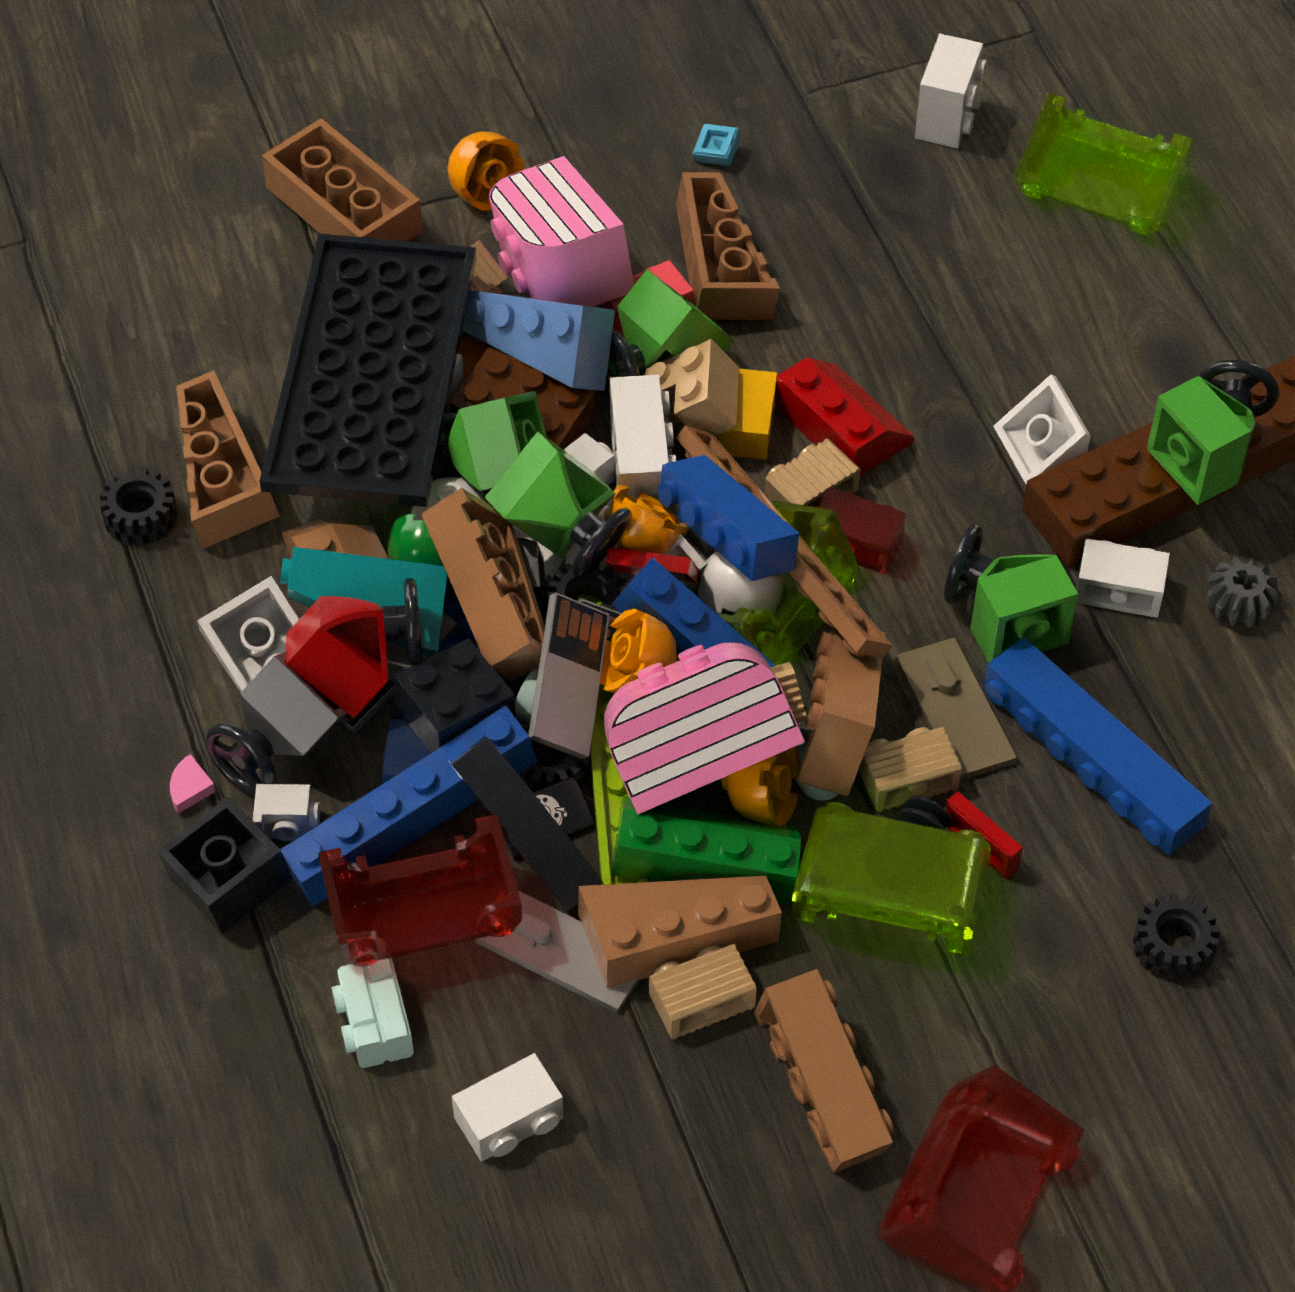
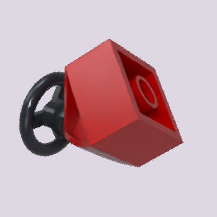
M413 578L405 579L403 583L405 605L401 606L390 605L383 606L382 608L376 603L361 599L320 596L286 633V665L354 718L388 681L386 641L407 640L410 663L415 665L422 661L416 581Z

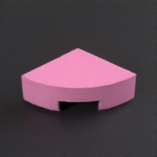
M191 754L185 757L172 773L170 794L178 814L216 792L214 783Z

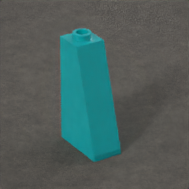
M293 547L292 559L283 558L280 584L288 585L287 598L311 607L320 596L361 599L376 603L382 608L383 606L405 605L403 583L405 579L413 578L417 584L422 655L429 658L438 653L447 572L444 566ZM407 640L390 641L408 649Z

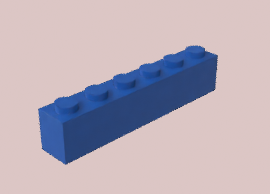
M1025 637L987 664L983 689L988 698L994 704L1003 706L1013 715L1024 731L1033 733L1042 741L1054 758L1060 761L1063 760L1071 767L1085 786L1095 789L1100 793L1119 816L1126 817L1139 828L1143 837L1150 844L1159 846L1166 854L1171 855L1206 827L1212 802Z
M506 706L280 849L292 877L312 906L320 903L475 803L477 799L450 763L484 736L492 742L517 774L538 762L529 735Z

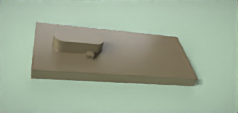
M955 637L896 655L895 662L929 730L944 727L945 734L948 735V740L951 742L955 755L958 757V762L961 763L960 781L1016 764L1017 756Z

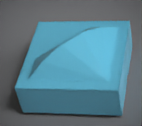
M704 124L692 153L695 162L730 166L742 137L739 128Z

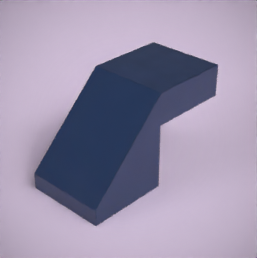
M396 707L389 719L382 783L387 782L431 754Z

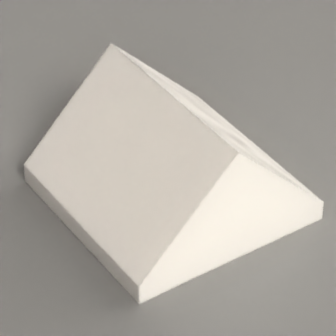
M1052 374L993 426L1025 484H1027V480L1087 453L1091 436L1057 377Z

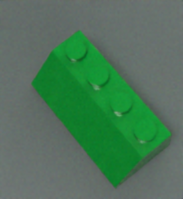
M622 796L611 875L633 879H647L650 882L766 876L778 904L788 905L798 878L801 837L797 826L768 825L748 820L743 816L663 803L637 814L630 797Z

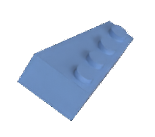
M470 290L462 331L571 388L605 390L615 310Z

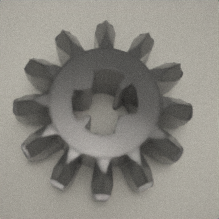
M1236 556L1230 561V564L1220 561L1215 569V573H1212L1207 581V607L1215 609L1216 620L1227 617L1231 628L1237 622H1242L1248 629L1255 621L1264 623L1269 617L1270 612L1276 608L1278 602V578L1269 576V565L1255 566L1254 558H1251L1247 563H1242Z

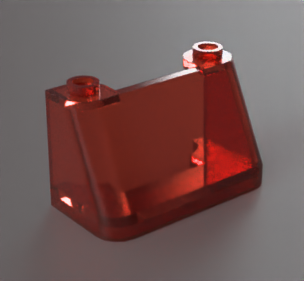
M498 814L475 819L476 832L467 840H464L463 834L454 836L455 849L372 867L367 866L365 855L356 857L357 863L348 862L342 856L341 848L318 852L324 891L342 960L356 967H367L379 960L489 936L503 937L511 934L522 921V903Z
M996 1065L959 1081L947 1092L939 1104L880 1223L877 1233L878 1237L892 1248L987 1292L1012 1291L1021 1281L1025 1271L1024 1267L1021 1266L1023 1256L1014 1249V1246L1046 1178L1060 1170L1062 1172L1069 1170L1076 1162L1080 1153V1149L1077 1146L1085 1130Z

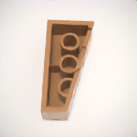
M213 370L177 385L180 424L184 438L183 452L188 474L187 488L191 501V522L203 549L280 517L271 493L261 492L259 483L261 470L215 371Z

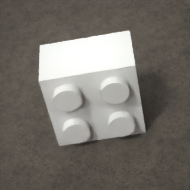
M939 33L920 83L915 139L958 149L963 134L970 135L975 116L972 109L978 110L980 108L984 88L978 86V82L982 83L987 67V60L981 59L983 43Z

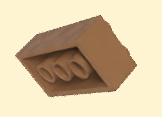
M322 118L262 155L266 188L320 234L410 241L423 232L420 199Z

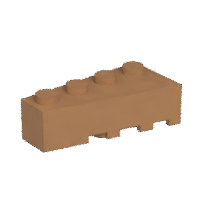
M682 172L676 208L689 285L693 289V304L711 320H772L780 287L775 278H770L766 270L767 262L762 252L757 253L751 241L752 233L748 225L743 224L738 216L739 208L721 173Z
M460 488L421 513L480 648V653L499 675L514 682L539 666L545 626L513 525L505 520L494 507L465 489Z
M832 628L831 633H822L816 656L819 658L813 674L815 683L809 700L812 706L806 722L808 731L797 782L848 797L875 728L882 658L868 655L859 657L851 653L842 643L843 636L836 628Z
M766 876L579 886L578 916L585 929L606 988L636 979L637 981L647 979L661 965L671 961L682 964L695 959L701 950L712 945H718L723 948L734 944L740 953L779 942L782 912Z
M818 969L765 988L754 1011V1015L760 1027L767 1024L770 1025L772 1038L770 1047L777 1061H788L791 1067L788 1070L789 1085L796 1099L801 1104L809 1103L812 1110L807 1112V1121L833 1173L886 1153L893 1143L891 1137L894 1136V1128L888 1113L884 1109L879 1110L872 1093L875 1092V1085L871 1073L866 1066L860 1067L853 1052L856 1049V1041L850 1026L847 1023L841 1024L834 1007L838 1003L835 991L828 980L822 981Z

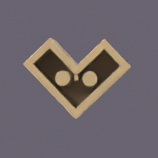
M712 339L697 346L689 347L684 352L665 361L655 363L650 368L645 369V375H659L661 391L669 392L670 415L664 417H668L669 422H672V426L683 422L686 426L710 432L714 436L736 427L739 367Z

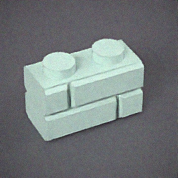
M384 956L367 960L364 964L358 962L341 966L337 970L340 985L331 988L337 1014L346 1012L349 1025L341 1026L346 1053L356 1052L359 1067L362 1068L383 1064L386 1060L392 1062L411 1057L414 1054L412 1036L392 957Z

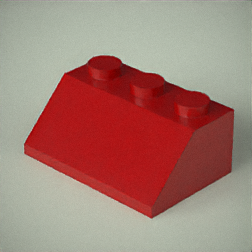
M806 357L776 376L775 408L814 445L817 446L819 442L822 443L825 438L829 439L860 468V476L904 449L915 440V436L836 364Z

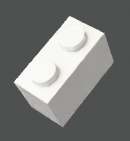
M1086 539L1076 589L1078 592L1077 604L1158 618L1170 553L1155 551L1151 548L1115 544L1106 540Z
M535 1053L452 1096L454 1118L481 1162L492 1156L501 1157L508 1154L517 1146L518 1142L533 1134L542 1135L551 1131L564 1118L563 1097Z

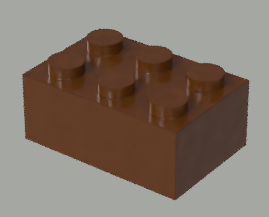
M488 347L449 401V413H458L459 409L535 391L546 436L564 450L584 433L587 434L594 425L595 391L571 388L516 358Z

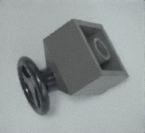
M286 652L274 656L240 693L248 730L245 732L227 723L216 724L207 732L206 746L213 763L221 774L241 791L255 796L256 784H276V773L270 760L272 755L304 756L328 743L352 716L286 665ZM221 736L228 737L236 742L228 746L219 741V738ZM230 762H232V764H233L238 770H240L243 775H241V774L230 764ZM258 768L262 772L263 782L255 772Z

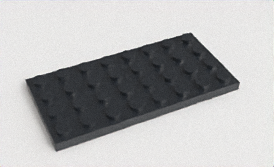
M329 234L318 235L259 480L261 492L427 507L477 259L476 247Z

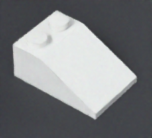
M272 576L197 621L199 630L239 691L242 692L274 656L286 652V633L295 625L299 618Z

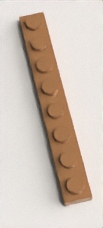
M684 426L676 439L686 449V458L705 454L786 521L712 433ZM799 536L795 570L787 572L796 580V589L804 597L812 600L820 609L818 613L820 618L838 630L844 638L842 640L843 645L851 653L859 657L868 655L883 659L893 645Z

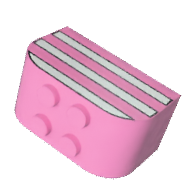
M564 156L509 175L493 186L489 197L494 219L490 223L493 234L500 245L501 252L498 253V261L505 274L512 276L514 285L519 293L524 292L528 298L594 307L627 295L634 286L624 224Z
M731 642L717 644L707 649H704L703 645H698L678 655L680 661L664 668L662 663H656L640 670L637 673L638 679L625 684L612 696L604 716L605 733L612 758L637 814L805 742L778 679L765 658L755 649L744 644Z

